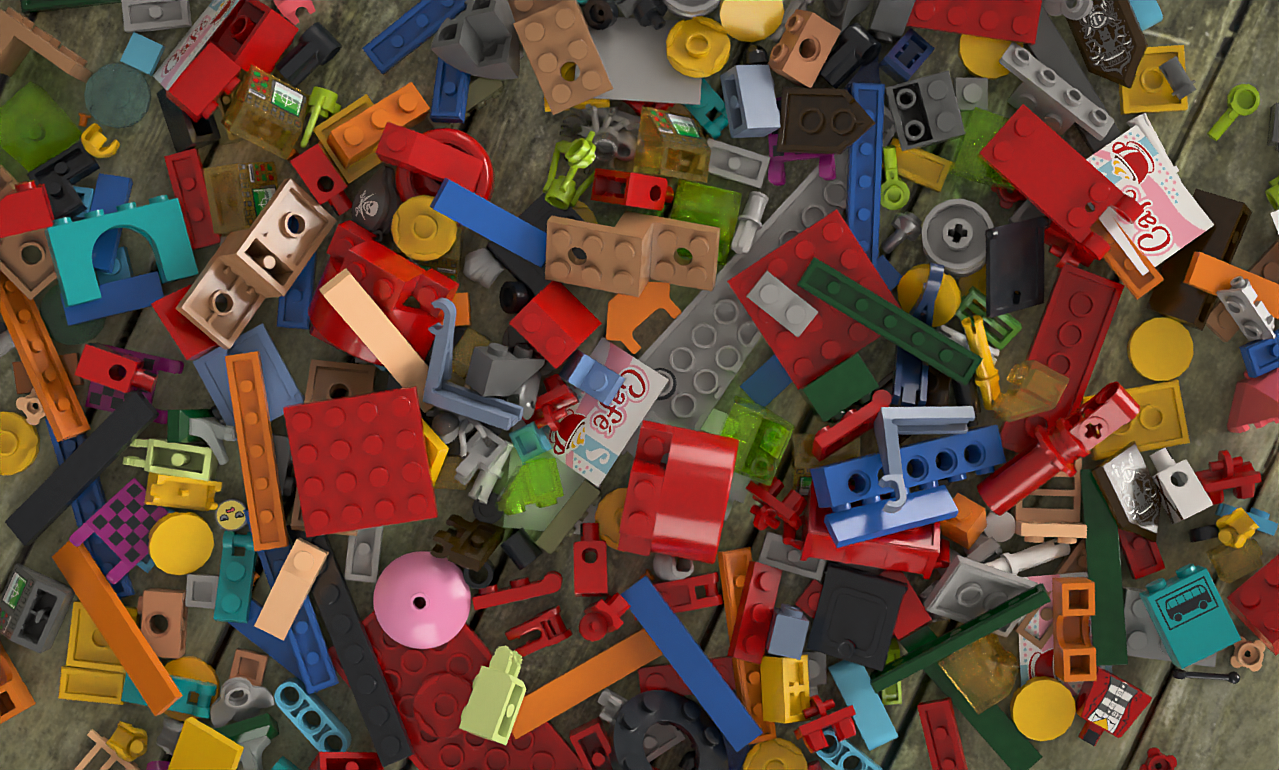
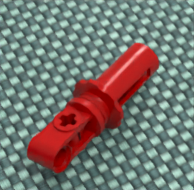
M1115 381L1107 384L1098 394L1085 404L1079 406L1066 418L1060 417L1055 421L1056 426L1054 425L1051 429L1047 430L1038 424L1033 429L1036 441L977 484L980 496L995 514L1001 516L1060 471L1065 472L1069 477H1073L1077 473L1074 465L1075 460H1078L1080 457L1085 458L1090 454L1091 448L1105 440L1106 437L1122 425L1133 420L1140 411V405L1119 382Z

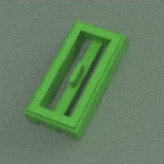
M972 286L969 289V293L961 298V304L955 316L960 320L970 317L972 326H975L974 318L967 314L964 309L968 307L976 315L982 316L985 322L1004 336L1002 339H999L984 327L987 341L1001 351L1022 329V324L1008 313L997 317L1010 326L1011 330H1008L996 319L987 318L986 312L973 302L975 299L986 307V295Z

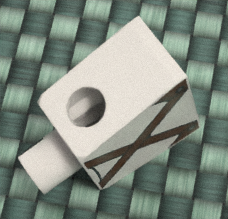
M1167 447L1150 455L1158 471L1152 478L1162 497V505L1172 525L1213 505L1186 459L1176 464ZM1171 476L1177 479L1178 486L1172 484Z

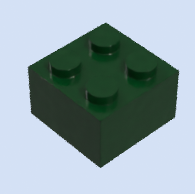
M854 353L798 391L818 421H827L833 424L847 413L846 408L853 403L861 406L872 399L873 390L878 388L879 385L859 354Z

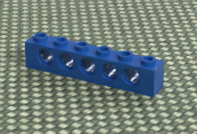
M998 425L981 426L969 429L966 434H949L900 447L906 494L910 493L909 487L919 485V490L939 486L938 480L947 478L948 483L967 479V472L975 471L976 475L987 474L995 471L994 465L1006 463ZM965 448H967L969 452L968 461H966L964 457ZM877 452L810 469L819 508L831 507L832 512H840L851 509V502L861 500L862 505L881 501L880 495L890 493L891 497H896L893 488H882L878 485L877 475L879 469L882 470L885 476L880 453ZM937 455L941 459L940 468L936 466L935 462ZM908 462L911 463L913 468L911 476L907 473ZM850 476H852L855 481V488L853 491H851L848 486V480Z

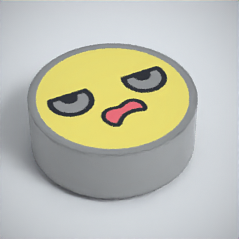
M235 498L221 502L215 512L217 524L226 531H236L243 528L247 524L243 510L248 509L247 505Z

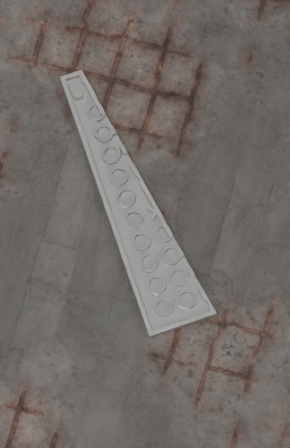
M885 105L883 147L887 146L896 132L891 111ZM848 148L841 155L834 154L836 179L826 181L821 178L818 165L770 216L761 229H758L747 254L736 253L716 275V284L713 291L702 290L638 359L653 370L656 368L668 369L676 378L677 386L674 394L668 399L656 400L646 414L654 422L696 431L701 429L711 411L762 336L727 280L835 209L838 210L840 215L846 208ZM659 370L656 372L669 380L659 395L665 396L672 390L673 379L669 373Z

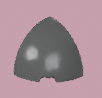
M466 0L464 2L466 9L453 20L447 17L438 29L433 39L431 50L447 64L460 71L482 78L501 80L519 78V39L513 25L515 20L507 0Z

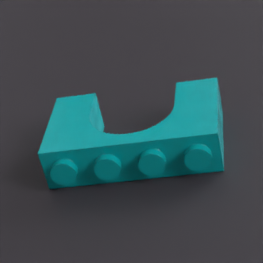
M161 195L148 199L149 205L137 207L136 202L116 206L117 212L104 215V211L101 209L83 214L85 219L72 222L70 217L53 220V226L47 228L44 233L65 308L102 298L92 264V250L97 238L102 233L111 229L126 228L133 230L149 242L155 256L162 284L198 275V269L178 198L169 200L168 195Z

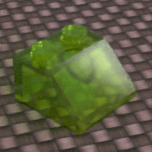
M32 81L28 82L0 107V146L29 172L71 147L81 138L83 133L44 88Z

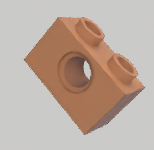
M796 9L794 14L787 20L786 30L779 43L772 49L771 59L767 65L770 66L772 71L791 83L812 88L841 30L813 12ZM803 41V49L800 53L799 47L801 42Z
M149 588L143 591V595L139 596L137 612L138 615H142L141 628L139 629L157 657L178 659L185 655L188 607H185L186 590ZM157 614L163 615L167 619L168 628L166 631L156 627L155 617Z

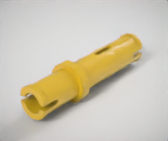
M980 315L973 316L975 326H972L970 317H967L961 323L964 327L969 349L983 358L974 375L976 385L980 387L984 402L983 406L986 410H993L992 400H994L996 409L1001 408L1005 402L1002 398L998 382L1000 380L999 372L994 367L983 318Z

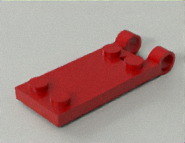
M1024 104L1016 110L977 154L1080 245L1085 252L1098 261L1105 256L1111 247L1101 236L1089 228L1110 206L1121 218L1130 224H1133L1144 212V209L1137 201L1124 194ZM1087 203H1091L1094 206L1092 212L1086 211L1085 206Z

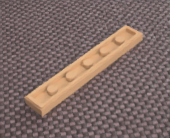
M345 268L322 286L319 291L403 388L416 386L420 408L426 413L434 407V405L423 402L429 366Z

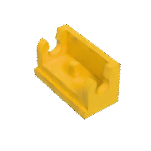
M149 472L144 504L200 511L216 510L218 504L214 502V496L216 492L221 491L222 482Z
M764 655L760 664L763 721L786 724L811 720V718L805 719L802 710L810 707L808 655H801L800 660L784 656Z

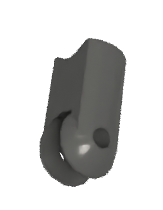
M539 370L510 396H506L505 399L507 402L524 407L522 416L525 420L530 419L535 410L542 376Z

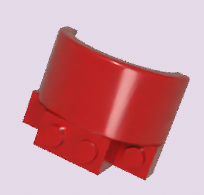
M351 220L339 224L326 252L330 255V258L308 307V316L312 325L325 339L344 352L366 362L384 367L319 291L322 286L346 268L425 361L436 336L428 328L438 322L442 324L444 319L443 310L434 308L431 303L438 298H447L452 301L460 284L433 268L426 271L375 241L377 235ZM410 296H413L419 302L420 308L404 306L403 303Z
M643 420L635 459L630 472L617 550L649 556L650 552L714 564L722 533L739 440ZM669 453L666 465V463L661 462L664 454Z

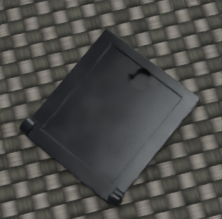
M543 193L518 216V218L547 233V221L551 216L584 221L571 206L566 210H562L549 204L545 200L546 193ZM493 241L488 242L486 248L517 281L525 285L533 298L552 281L545 279L546 260L541 268ZM572 248L574 256L579 259L587 258L586 253L581 248Z
M1039 216L990 228L985 231L987 318L997 317L1044 303L1045 227L1049 225V218L1047 216Z
M830 561L827 565V573L807 649L883 671L902 599L908 590V584Z

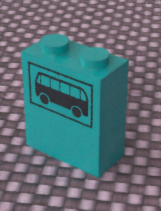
M1188 564L1175 571L1176 576L1166 581L1164 578H1160L1146 585L1147 590L1139 593L1173 665L1181 669L1242 640L1207 568L1199 565L1195 566L1194 564Z

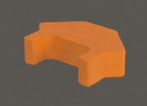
M648 281L639 297L619 293L608 302L606 339L621 341L632 354H636L641 349V346L634 340L632 333L642 322L658 309L665 310L672 319L681 314V310L669 298L670 283Z

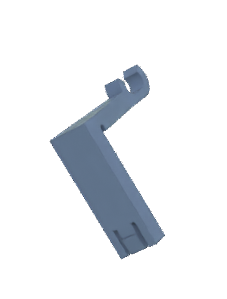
M436 299L431 304L434 308L443 310L444 322L443 325L438 322L428 328L436 336L424 389L423 402L504 430H509L510 427L522 419L524 407L492 396L483 397L477 391L448 382L452 378L453 337L457 312L455 305L449 299Z
M973 406L881 407L873 423L885 476L880 479L878 485L882 488H893L896 496V501L889 500L885 504L884 512L896 513L900 511L907 499L898 435L966 434L968 432L967 423L975 419Z

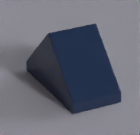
M910 28L883 58L878 67L896 83H904L911 78L935 48Z

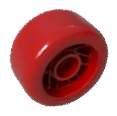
M437 128L422 133L485 162L474 193L490 202L495 187V172L492 161L483 146L469 134L457 129ZM396 166L395 182L402 203L415 196H436L441 185L437 184L436 180Z

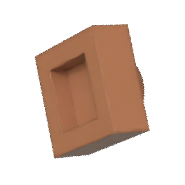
M238 647L235 651L229 679L242 677L249 680L253 686L262 687L269 655Z

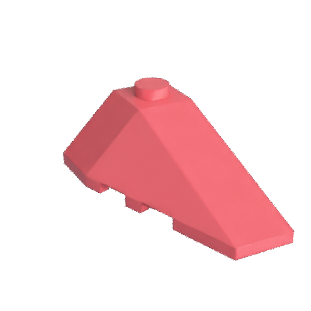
M1279 368L1256 378L1249 377L1246 370L1243 373L1245 378L1236 384L1227 423L1228 430L1233 433L1246 432L1250 429L1248 424L1252 423L1257 429L1273 421L1276 424L1279 423Z

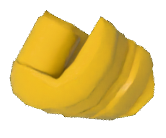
M93 123L81 135L84 149L90 155L97 158H109L115 155L120 147L118 140L115 139L109 146L102 147L108 139L102 134L103 129L97 123Z
M1242 507L1235 509L1231 514L1224 515L1216 521L1220 531L1218 538L1221 543L1236 549L1241 548L1246 539L1252 537L1255 530L1259 528Z
M120 720L117 724V729L105 744L112 750H115L119 758L131 762L146 753L148 736L144 729L134 728L132 724Z

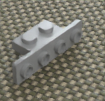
M1012 42L1000 58L999 63L1023 81L1007 100L1013 107L1018 109L1024 104L1060 137L1074 122L1099 141L1103 140L1115 122L1114 119L1105 110L1099 108L1082 95L1078 89L1073 88L1060 78L1052 69L1046 67L1033 57L1028 50Z

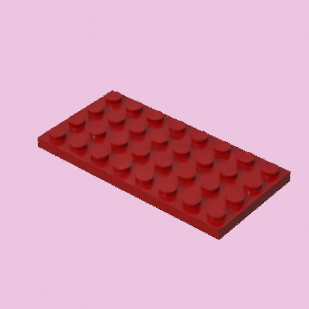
M416 597L414 604L418 608H424L426 601L423 597ZM375 610L362 620L415 751V754L409 756V759L419 770H585L577 753L550 721L518 739H515L511 732L507 745L476 736L467 731L455 738L447 739L427 734L419 727L413 714L415 693L421 684L435 674L452 673L463 677L472 686L481 666L489 667L494 654L467 622H465L458 634L448 642L433 648L417 649L404 646L393 640L380 626ZM332 645L328 650L335 670L350 687L335 647Z

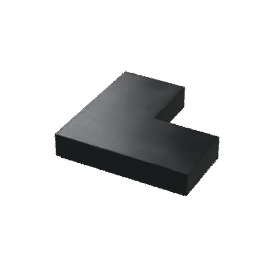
M80 140L26 175L30 180H34L36 185L45 184L55 220L65 217L72 219L87 210L73 185L100 169V166L95 158L84 149Z

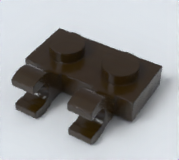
M452 514L446 521V524L453 526L456 530L451 528L447 531L438 530L433 536V540L441 543L443 546L436 544L430 554L436 558H445L449 555L448 561L478 572L504 539L505 528L480 522L477 518L473 522H469L459 515Z

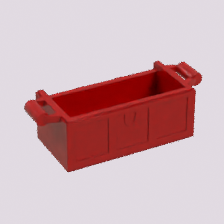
M813 480L807 495L804 515L799 516L803 522L801 541H795L796 529L786 522L783 525L782 542L801 550V561H807V558L811 557L846 564L878 567L886 570L891 569L923 574V579L928 580L933 569L939 567L947 568L950 563V542L940 539V521L836 548L824 523L825 515L835 512H832L831 507L819 508ZM848 485L849 489L853 491L855 486ZM890 493L880 495L881 501L894 498L890 496ZM861 500L851 502L852 508L862 506Z

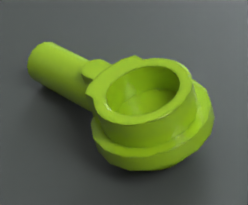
M1239 84L1233 87L1227 95L1228 109L1207 132V135L1214 141H1217L1238 116H1247L1255 112L1260 104V95L1257 89L1250 84Z
M580 138L572 143L566 140L558 143V150L565 154V157L568 159V165L572 169H584L595 159L596 146L591 141Z
M888 145L882 148L885 179L881 183L880 204L889 210H898L909 201L910 191L908 185L901 180V177H898L896 147Z

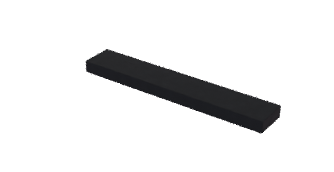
M134 390L5 521L24 546L31 545L160 415L140 390Z

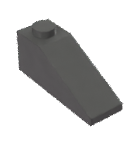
M875 0L867 31L874 35L881 43L892 44L893 40L898 41L903 35L916 0Z

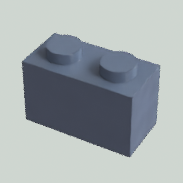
M735 65L720 75L731 138L765 137L781 127L780 111L777 108L774 93L775 84L769 65Z
M785 603L781 604V608L774 607L765 645L768 653L797 660L801 659L809 620L803 614V611H800V607Z

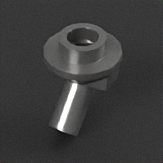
M898 212L891 223L896 231L881 243V248L886 253H891L906 238L910 241H915L922 234L921 220L911 212Z

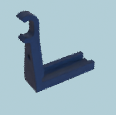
M931 262L928 280L926 283H923L922 293L909 312L910 315L932 327L934 303L944 273V265ZM895 345L891 404L898 405L901 396V406L914 407L916 395H918L917 407H925L927 402L929 364Z

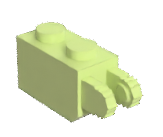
M137 437L130 446L147 447L146 459L137 456L123 458L124 465L142 467L147 472L204 481L216 479L218 460L209 445L190 442L167 443V439L164 438L145 439Z
M505 645L496 649L489 667L481 666L479 674L473 681V691L468 704L462 711L461 724L459 726L464 731L503 745H507L526 692L524 682L517 678L521 669L522 656Z

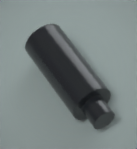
M975 373L966 386L952 379L956 406H973L975 419L974 421H969L967 427L978 425L976 413L981 412L977 385L974 378Z

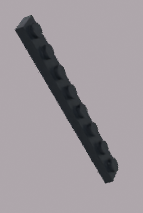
M291 524L287 525L286 527L293 545L296 539L302 538L329 552L311 590L382 767L415 754L327 534L306 538L305 531L292 530Z

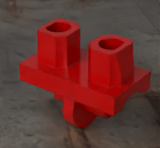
M1053 221L1045 228L1044 243L1051 246L1048 252L1057 256L1055 267L1062 269L1066 263H1069L1076 268L1079 264L1088 268L1095 260Z
M554 374L543 381L547 393L539 397L537 395L535 410L530 419L525 420L522 416V420L526 425L535 421L538 429L548 425L553 432L558 431L561 428L559 419L568 415L566 408L579 403L577 394L567 386L559 374Z
M1228 450L1219 451L1218 461L1209 462V469L1194 472L1213 505L1221 504L1224 501V489L1233 488V495L1237 499L1254 497L1255 483L1261 482V473L1254 470L1250 461L1243 462L1241 456L1231 458Z
M772 474L769 477V481L764 477L758 485L750 481L745 489L753 494L752 498L762 505L760 508L754 504L750 509V512L755 515L754 527L761 531L770 526L775 530L780 525V521L775 518L777 516L798 530L803 524L799 516L807 505L805 498L791 489L783 501H779L776 497L785 486Z
M618 592L613 596H608L604 601L600 599L590 604L583 611L586 615L579 622V633L587 641L600 640L605 634L618 630L624 624L620 617L631 606Z
M816 694L810 697L811 707L802 710L805 719L813 716L817 719L799 726L798 729L793 731L796 739L802 738L812 754L829 746L822 731L823 729L832 726L838 742L855 736L856 730L852 717L856 715L853 705L827 715L826 711L835 708L833 699L822 702L821 698Z

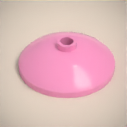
M430 551L407 553L392 561L379 576L373 596L375 615L383 630L396 642L417 649L437 647L451 640L464 626L471 608L470 586L465 582L462 570L455 563L448 561L447 557L436 558L430 554ZM416 597H423L425 599L426 606L424 608L415 606L414 600Z

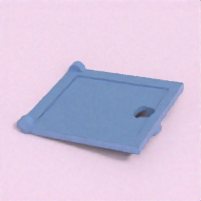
M263 323L240 335L230 349L218 347L193 361L226 425L235 426L225 356L260 351L270 422L284 414L283 407L304 403V395L299 391Z

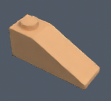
M302 538L296 539L254 626L284 641L329 552Z

